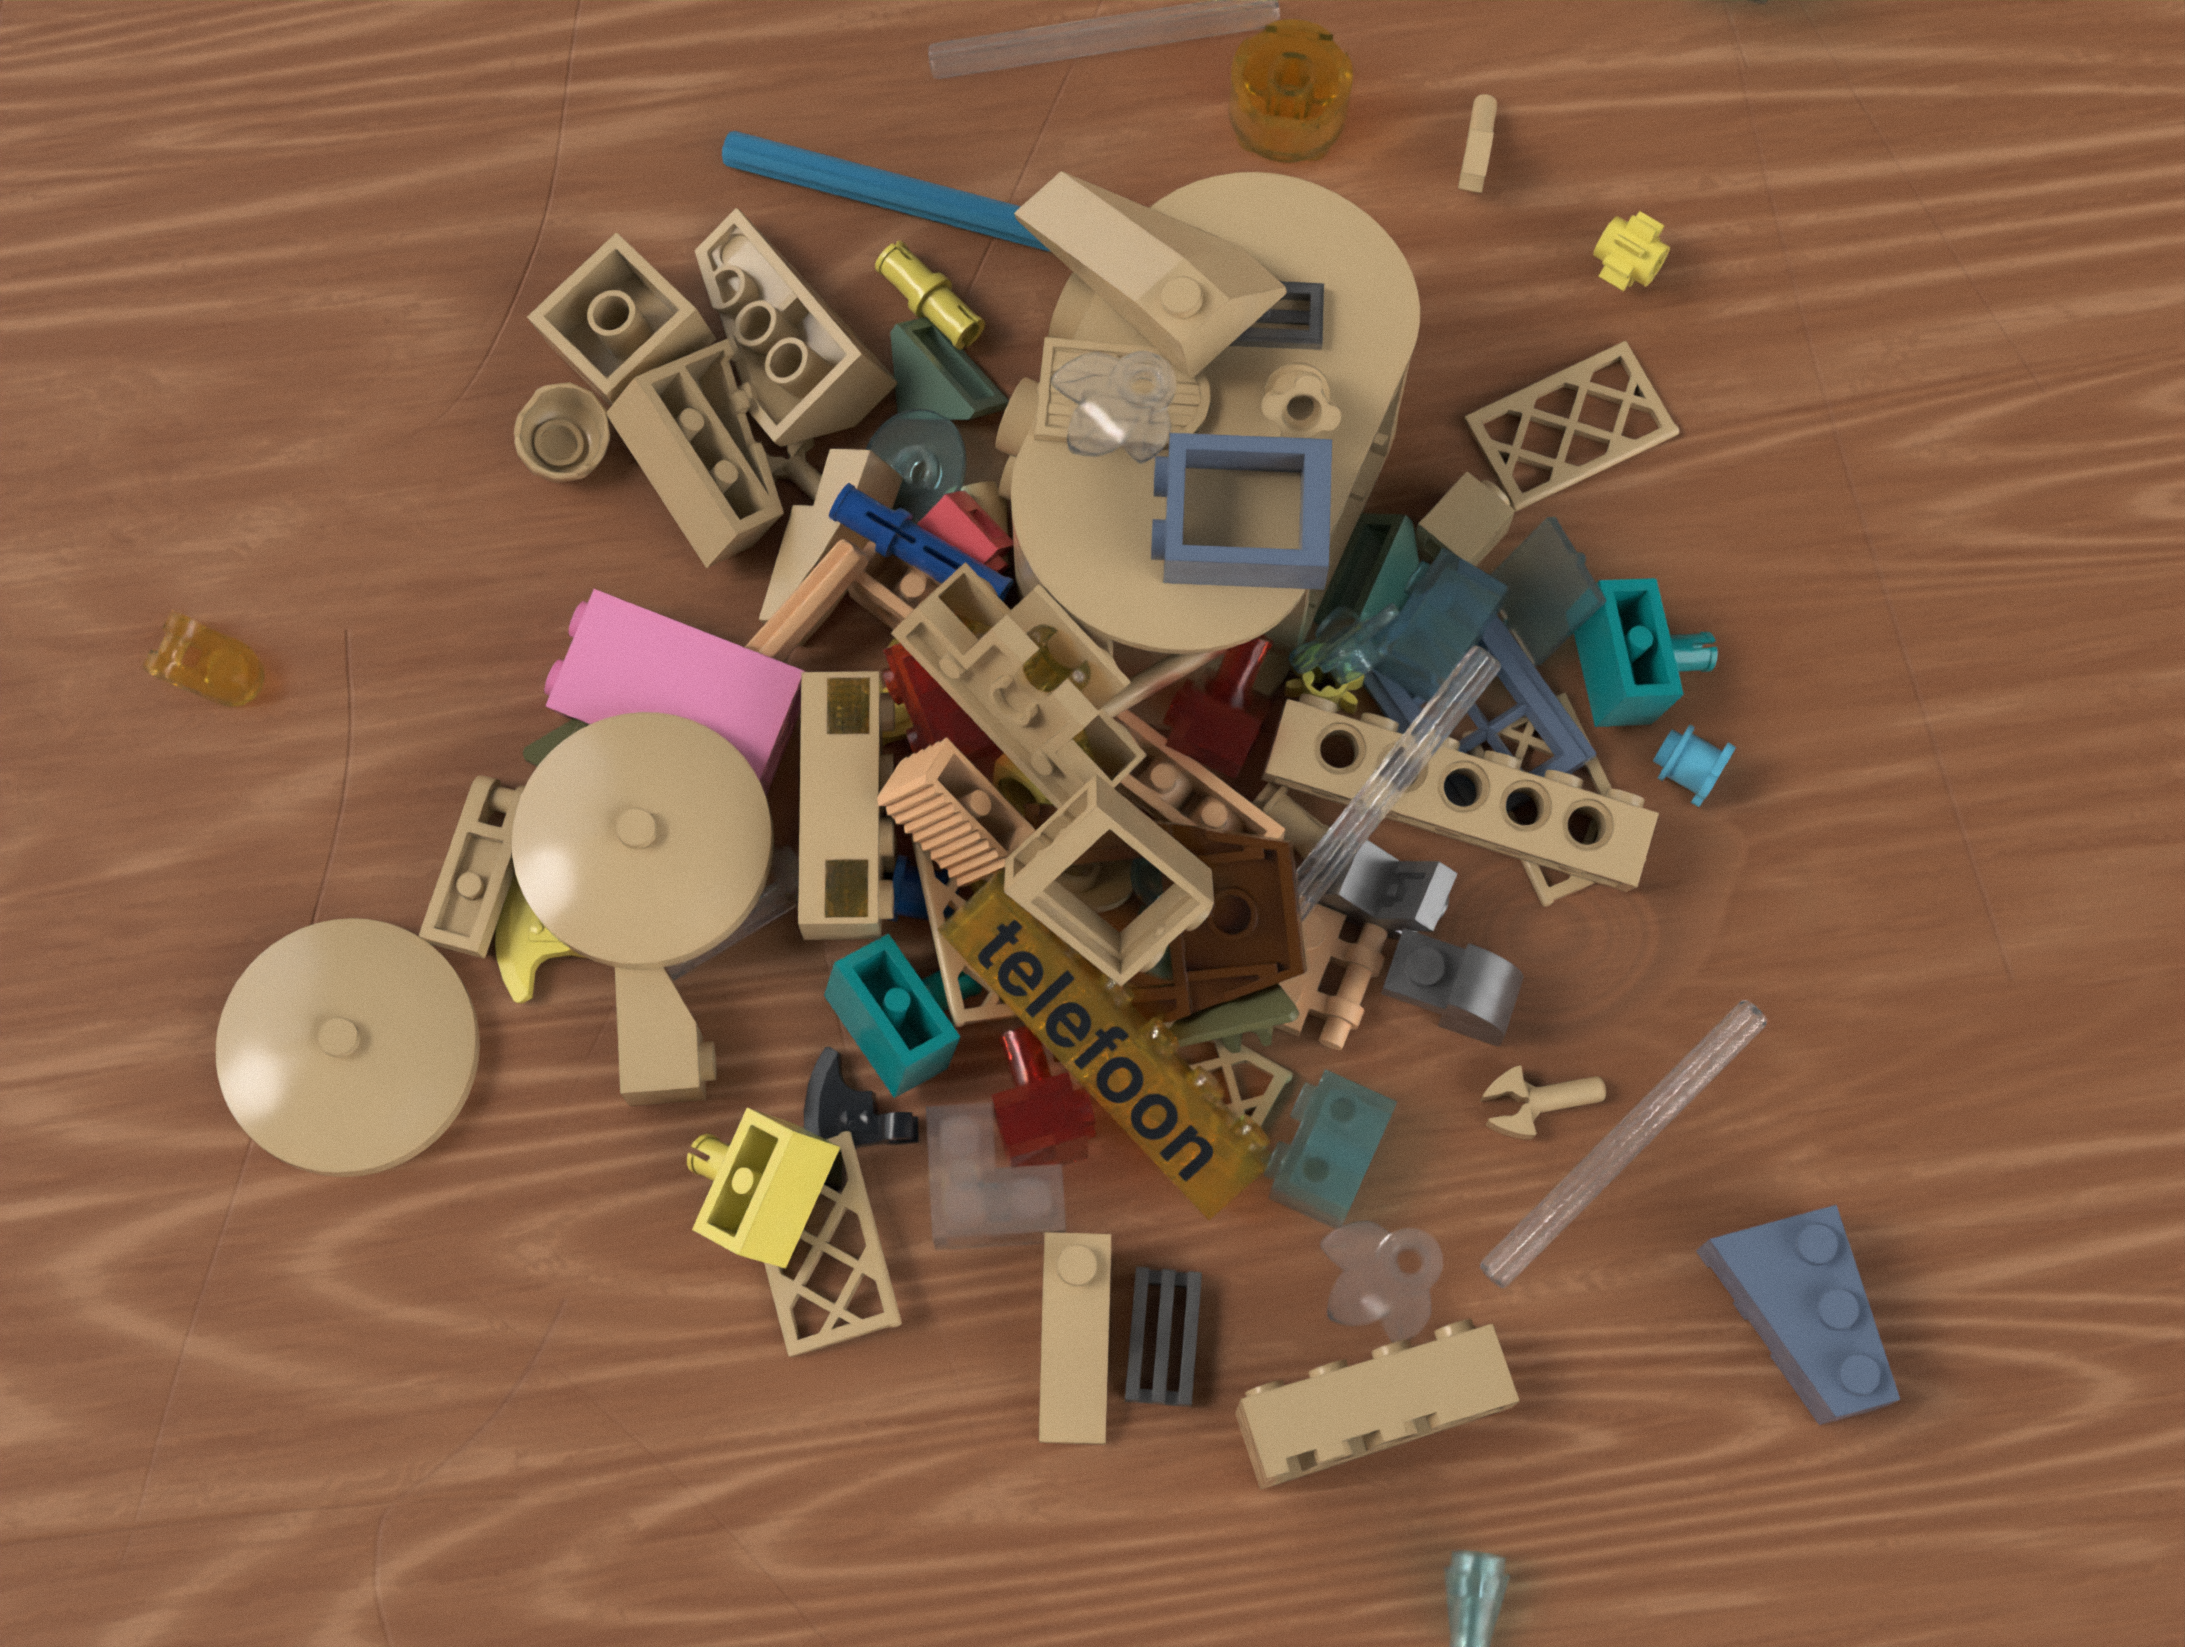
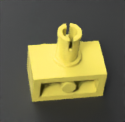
M747 1107L730 1145L720 1141L719 1138L712 1134L699 1136L691 1145V1147L709 1155L710 1159L706 1161L688 1152L687 1166L689 1170L713 1181L692 1230L737 1255L786 1269L840 1147L794 1123Z

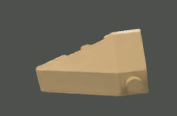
M1063 171L1058 173L1014 212L1015 218L1190 380L1287 293L1286 287L1241 246Z
M737 207L696 248L695 254L712 308L720 314L726 337L729 338L734 353L731 360L735 362L742 384L738 387V390L746 391L750 404L748 411L774 443L782 447L855 427L898 384L897 380L867 345Z

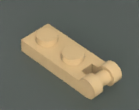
M478 775L475 778L418 936L420 939L434 946L485 959L515 873L512 858V829L516 808L525 786L520 785L516 790L502 787L500 780L483 775ZM495 811L506 814L502 827L487 824L489 816Z

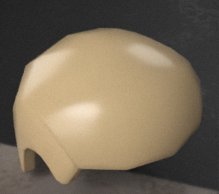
M571 382L545 385L537 389L518 414L513 432L518 457L533 475L554 483L585 478L599 465L609 445L610 429L606 408L592 391Z

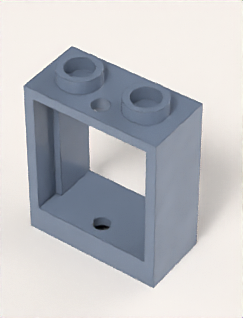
M1170 433L1168 456H1155L1153 496L1167 497L1166 520L1153 519L1151 560H1164L1163 583L1324 590L1329 569L1332 439ZM1185 468L1301 473L1299 549L1183 545Z

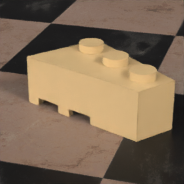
M729 338L634 377L606 412V415L706 568L753 547L784 514L762 442H754L746 417V412L750 409L746 391L738 390L729 362L734 356Z

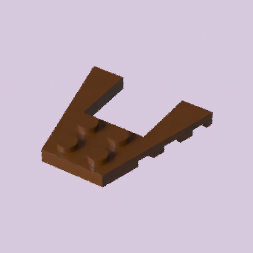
M1028 802L1023 805L1025 819L1035 828V831L1058 810L1053 804ZM1151 819L1212 870L1214 894L1212 910L1200 926L1192 931L1184 930L1169 943L1174 983L1058 994L1047 1004L1048 1016L1059 1005L1073 1002L1081 1005L1091 1018L1090 1031L1081 1042L1059 1021L1056 1027L1058 1034L1062 1037H1069L1075 1046L1070 1048L1061 1047L1052 1041L1054 1063L1070 1059L1072 1056L1085 1052L1099 1039L1095 1033L1100 1028L1106 1032L1110 1028L1117 1026L1122 1028L1130 1037L1133 1034L1163 1023L1178 1020L1199 1010L1224 1001L1236 999L1304 974L1307 971L1292 840ZM1109 829L1071 865L1144 857ZM1161 872L1164 893L1174 882ZM1075 1013L1066 1015L1077 1028L1080 1026L1081 1021L1078 1015ZM1118 1038L1113 1040V1042L1120 1041Z

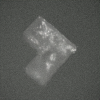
M992 1103L926 1106L931 1224L935 1250L1044 1244L1045 1232L1066 1233L1062 1164L997 1168Z

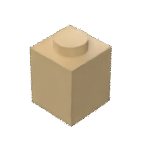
M1467 471L1418 523L1415 534L1417 549L1451 578L1459 579L1465 574L1469 575L1508 533L1515 510L1510 507L1508 497L1498 486L1488 480L1480 482Z

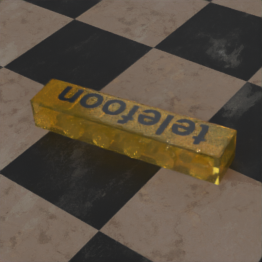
M1005 870L999 871L937 929L938 932L1208 1220H1211L1267 1169L1272 1154L1266 1149L1270 1144L1268 1136L1251 1117L1243 1114L1237 1118L1221 1100L1225 1095L1223 1088L1205 1068L1198 1065L1193 1070L1176 1052L1180 1047L1178 1040L1160 1020L1153 1017L1148 1022L1130 1003L1135 996L1126 983L1122 987L1005 894Z

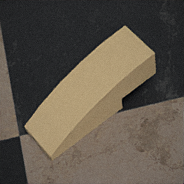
M830 449L813 506H792L759 617V621L763 624L773 616L839 540H849L861 550L869 543L870 540L840 522L833 521L829 517V512L835 499L846 484L851 483L859 491L888 508H893L903 477L873 451ZM848 589L797 645H804L830 616Z

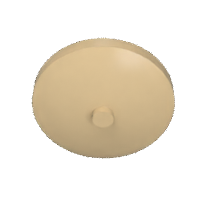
M637 712L608 717L576 731L563 740L542 760L529 778L516 808L512 829V858L515 874L527 903L541 923L554 937L579 955L598 963L624 969L645 970L680 964L706 953L723 942L743 923L758 902L770 873L774 851V829L770 806L759 779L745 757L729 741L707 726L684 717L659 712Z
M347 918L324 921L301 928L272 944L247 967L238 979L226 1001L217 1030L216 1068L218 1080L229 1110L238 1124L258 1145L280 1161L297 1169L324 1176L353 1177L378 1173L396 1167L427 1149L449 1128L460 1113L471 1091L478 1067L480 1051L478 1020L472 999L457 972L441 953L428 942L420 939L416 934L401 927L371 919Z

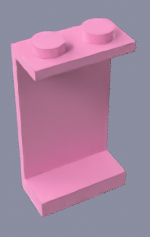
M593 589L589 602L582 601L572 616L569 636L573 637L565 660L558 659L548 674L544 692L549 698L545 707L568 719L572 717L587 724H592L608 717L637 712L672 714L698 722L720 734L745 757L767 796L801 713V672L805 671Z

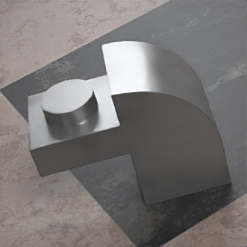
M1326 837L1302 895L1317 904L1347 915L1346 921L1362 928L1365 923L1378 925L1388 931V938L1399 940L1403 928L1414 932L1434 931L1437 921L1444 915L1448 907L1449 893L1458 873L1440 861H1399L1364 837Z
M1403 928L1381 994L1441 1014L1439 1027L1499 1047L1504 1039L1524 976L1515 965L1506 959L1476 945L1468 943L1466 949Z

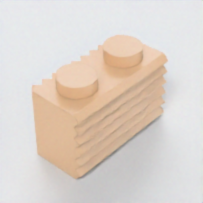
M947 737L942 742L938 741L933 746L929 745L925 750L921 749L917 754L914 752L909 758L906 756L900 761L877 797L878 806H886L887 815H891L896 824H903L905 833H912L914 842H921L923 851H930L931 860H935L940 865V869H947L949 878H956L958 887H965L1005 870V859L1035 831V828Z

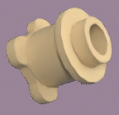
M1291 362L1280 366L1269 376L1264 386L1261 408L1265 418L1274 420L1281 431L1280 437L1310 438L1322 430L1332 431L1336 429L1341 421L1339 406L1329 402L1330 388L1325 375L1317 367L1305 362ZM1298 395L1305 396L1300 400H1291L1293 397H1296Z

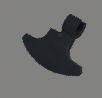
M825 1047L816 1061L808 1083L804 1105V1129L824 1139L838 1136L844 1131H850L855 1150L860 1147L879 1144L907 1145L919 1143L918 1116H913V1112H892L878 1116L876 1093L873 1091H855L849 1088L843 1079L841 1054L831 1047ZM841 1151L838 1152L824 1185L840 1193L846 1184V1168Z

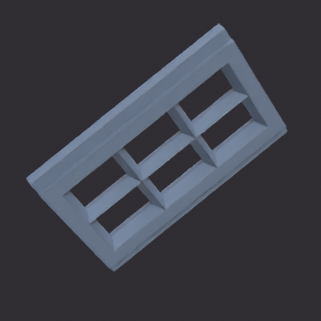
M1468 574L1463 575L1459 579H1454L1347 649L1350 651L1348 665L1353 672L1364 673V688L1383 715L1399 723L1398 733L1417 739H1422L1424 732L1440 734L1420 705L1449 687L1478 727L1476 731L1459 741L1460 747L1458 751L1467 753L1487 740L1495 752L1513 757L1497 733L1526 715L1555 755L1528 773L1541 777L1545 776L1546 770H1556L1572 774L1597 755L1596 751ZM1450 611L1479 649L1478 653L1453 669L1449 667L1423 630V628ZM1413 636L1441 675L1414 694L1410 692L1384 655V653ZM1487 662L1517 702L1515 706L1488 722L1459 681ZM1451 774L1446 777L1444 792L1449 801L1458 806L1472 805L1476 796L1473 782L1462 774ZM1511 793L1506 801L1507 814L1515 811L1532 799L1523 793Z

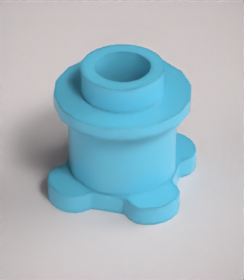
M1689 724L1683 735L1671 729L1654 757L1653 762L1663 767L1657 779L1663 781L1665 777H1668L1692 791L1695 795L1691 803L1700 807L1732 756L1736 746L1728 742L1724 749L1721 750L1693 734L1692 732L1695 727Z

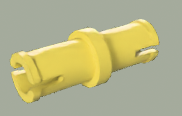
M897 241L896 245L890 244L879 255L875 263V270L891 282L909 300L908 308L917 317H927L958 350H962L964 345L968 347L976 341L984 330L985 320L981 316L976 315L951 291L952 283L944 274L940 272L933 273L908 249L903 241Z

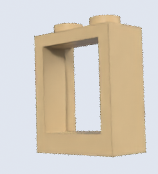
M1097 774L1005 859L1004 893L1121 987L1138 971L1145 973L1151 970L1164 955L1167 945L1184 930L1192 931L1200 926L1210 914L1214 904L1212 870ZM1109 829L1174 882L1169 889L1121 932H1118L1055 880Z

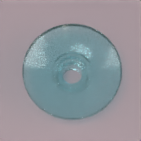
M917 408L905 410L892 416L874 433L865 449L873 451L903 477L892 510L896 511L902 508L913 515L912 522L918 524L945 494L961 491L967 466L964 441L956 426L948 418L935 411ZM926 469L925 474L921 480L922 473Z

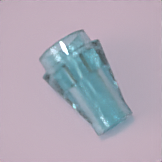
M1452 1550L1450 1566L1443 1567L1450 1625L1449 1647H1490L1492 1634L1511 1577L1510 1574L1504 1573L1505 1556L1479 1551Z

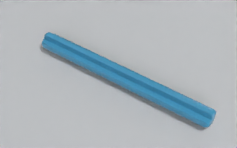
M738 131L729 132L725 138L722 148V159L726 166L1051 252L1016 220L1014 212L1021 206Z

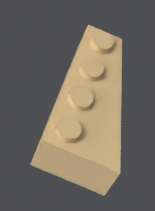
M1472 1319L1462 1320L1435 1330L1436 1341L1416 1347L1411 1346L1409 1339L1397 1341L1373 1350L1371 1352L1372 1360L1349 1367L1346 1359L1332 1362L1309 1371V1379L1284 1385L1283 1380L1274 1381L1245 1392L1246 1397L1240 1400L1235 1414L1260 1490L1512 1408L1520 1400L1493 1324L1475 1329Z

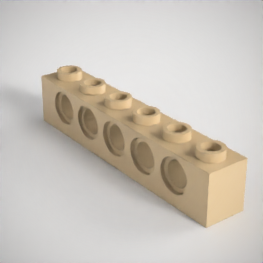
M1301 694L1299 702L1291 699L1286 700L1279 717L1261 780L1624 892L1638 887L1659 815L1658 812L1643 808L1644 798L1618 789H1607L1606 796L1581 789L1583 784L1581 778L1561 771L1546 770L1544 777L1521 771V760L1499 752L1485 751L1483 759L1458 751L1460 747L1459 741L1441 734L1424 732L1422 739L1397 732L1399 723L1383 716L1362 713L1359 721L1336 714L1338 707L1336 703L1314 695ZM1332 736H1338L1347 740L1354 751L1352 764L1345 768H1334L1328 765L1321 756V742ZM1391 755H1400L1407 758L1412 763L1415 771L1412 785L1407 787L1391 785L1385 779L1382 772L1384 759ZM1462 774L1473 782L1476 796L1472 805L1458 806L1449 801L1444 792V782L1447 776ZM1511 793L1526 794L1534 801L1537 815L1533 824L1519 825L1510 819L1506 811V801ZM1572 812H1585L1595 820L1598 834L1593 844H1581L1571 837L1568 830V819Z

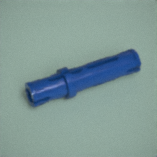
M851 483L846 484L838 494L829 512L830 519L840 522L875 543V551L886 558L893 554L941 584L966 562L979 577L985 579L993 586L998 597L1003 602L1012 587L1013 579L1008 576L1004 577L959 548L952 546L912 522L913 515L902 508L893 511L859 491Z

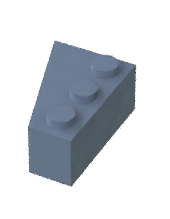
M1837 1205L1711 1238L1696 1250L1707 1268H1712L1734 1299L1733 1304L1743 1319L1749 1320L1771 1351L1770 1357L1819 1425L1881 1409L1900 1400Z

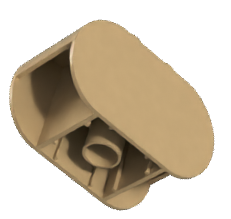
M1241 172L1213 176L1181 187L1161 198L1149 208L1241 246L1279 281L1324 283L1322 349L1228 346L1202 369L1209 381L1211 407L1205 425L1197 433L1280 437L1281 431L1274 420L1265 418L1261 408L1264 386L1269 376L1280 366L1291 362L1308 363L1317 367L1325 375L1330 388L1329 402L1339 406L1341 421L1336 429L1332 431L1322 430L1310 437L1314 439H1332L1329 569L1324 590L1163 583L1164 560H1151L1153 519L1166 520L1167 497L1153 496L1155 456H1168L1169 449L1143 450L1034 440L1038 404L1037 385L1039 382L1024 377L1019 382L1006 407L996 437L995 448L1009 454L1001 477L998 494L1000 497L1011 501L1017 604L1040 584L1094 643L1112 656L1117 667L1128 679L1171 654L1209 653L1234 647L1128 709L1152 728L1169 730L1198 729L1234 720L1264 703L1285 681L1291 671L1292 658L1295 655H1299L1312 626L1313 619L1390 452L1395 438L1398 413L1409 364L1417 342L1420 326L1418 289L1413 273L1394 240L1370 215L1339 194L1300 178L1275 173ZM1074 272L1071 274L1054 310L1048 337L1153 346ZM1279 300L1270 309L1310 311V301ZM1253 323L1250 328L1309 330V325ZM1298 395L1296 397H1293L1291 400H1300L1305 396ZM1185 468L1183 545L1299 549L1301 473Z

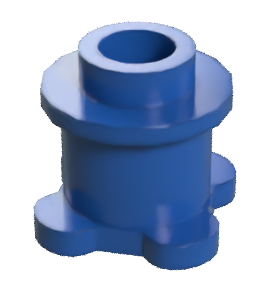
M898 855L893 877L894 918L887 920L897 922L899 915L929 921L918 867L910 865L911 861L908 860V856ZM934 870L935 877L946 885L949 881L948 870ZM960 887L955 892L957 895H959ZM947 905L943 911L944 918L953 919L955 911Z

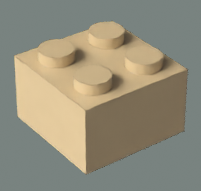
M617 232L527 316L546 343L610 406L613 405L634 377L706 348L716 340L698 310Z

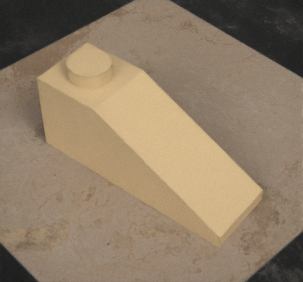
M615 967L620 1094L629 1106L706 1100L705 1081L716 1080L717 1076L714 1042H703L701 1031L664 967L645 970Z
M1045 1232L1039 1443L1106 1444L1111 1234Z

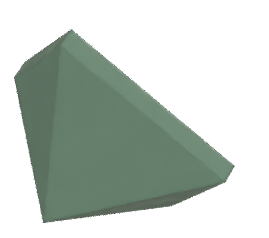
M927 317L897 323L894 326L890 335L894 378L898 382L895 386L898 419L970 420L1003 411L1007 407L1009 400L965 351L963 349H956L952 342Z
M1361 513L1313 619L1314 622L1322 627L1366 629L1395 618L1424 599L1414 525L1407 515Z

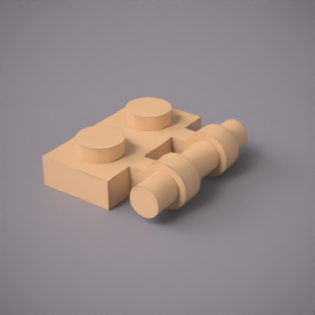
M1299 896L1307 971L1302 975L1279 983L1296 1005L1299 1016L1292 1022L1274 1027L1299 1037L1307 1015H1313L1325 1020L1318 1041L1329 1048L1342 1050L1350 1029H1358L1364 1014V1009L1360 1004L1370 978L1379 976L1385 961L1381 951L1388 931L1378 925L1365 923L1357 944L1348 943L1338 939L1347 915ZM1329 962L1346 968L1336 996H1329L1317 991Z

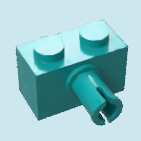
M1657 578L1599 580L1569 611L1595 727L1653 724L1684 695L1679 672H1710L1716 665L1717 647L1702 648L1703 644H1713L1716 641L1712 633L1703 631L1692 634H1669Z
M889 933L834 962L824 997L894 1098L948 1069L961 1037L944 1014V1011L949 1008L940 970L921 980ZM961 971L958 981L962 1000L964 1001L971 996L980 994L982 986Z

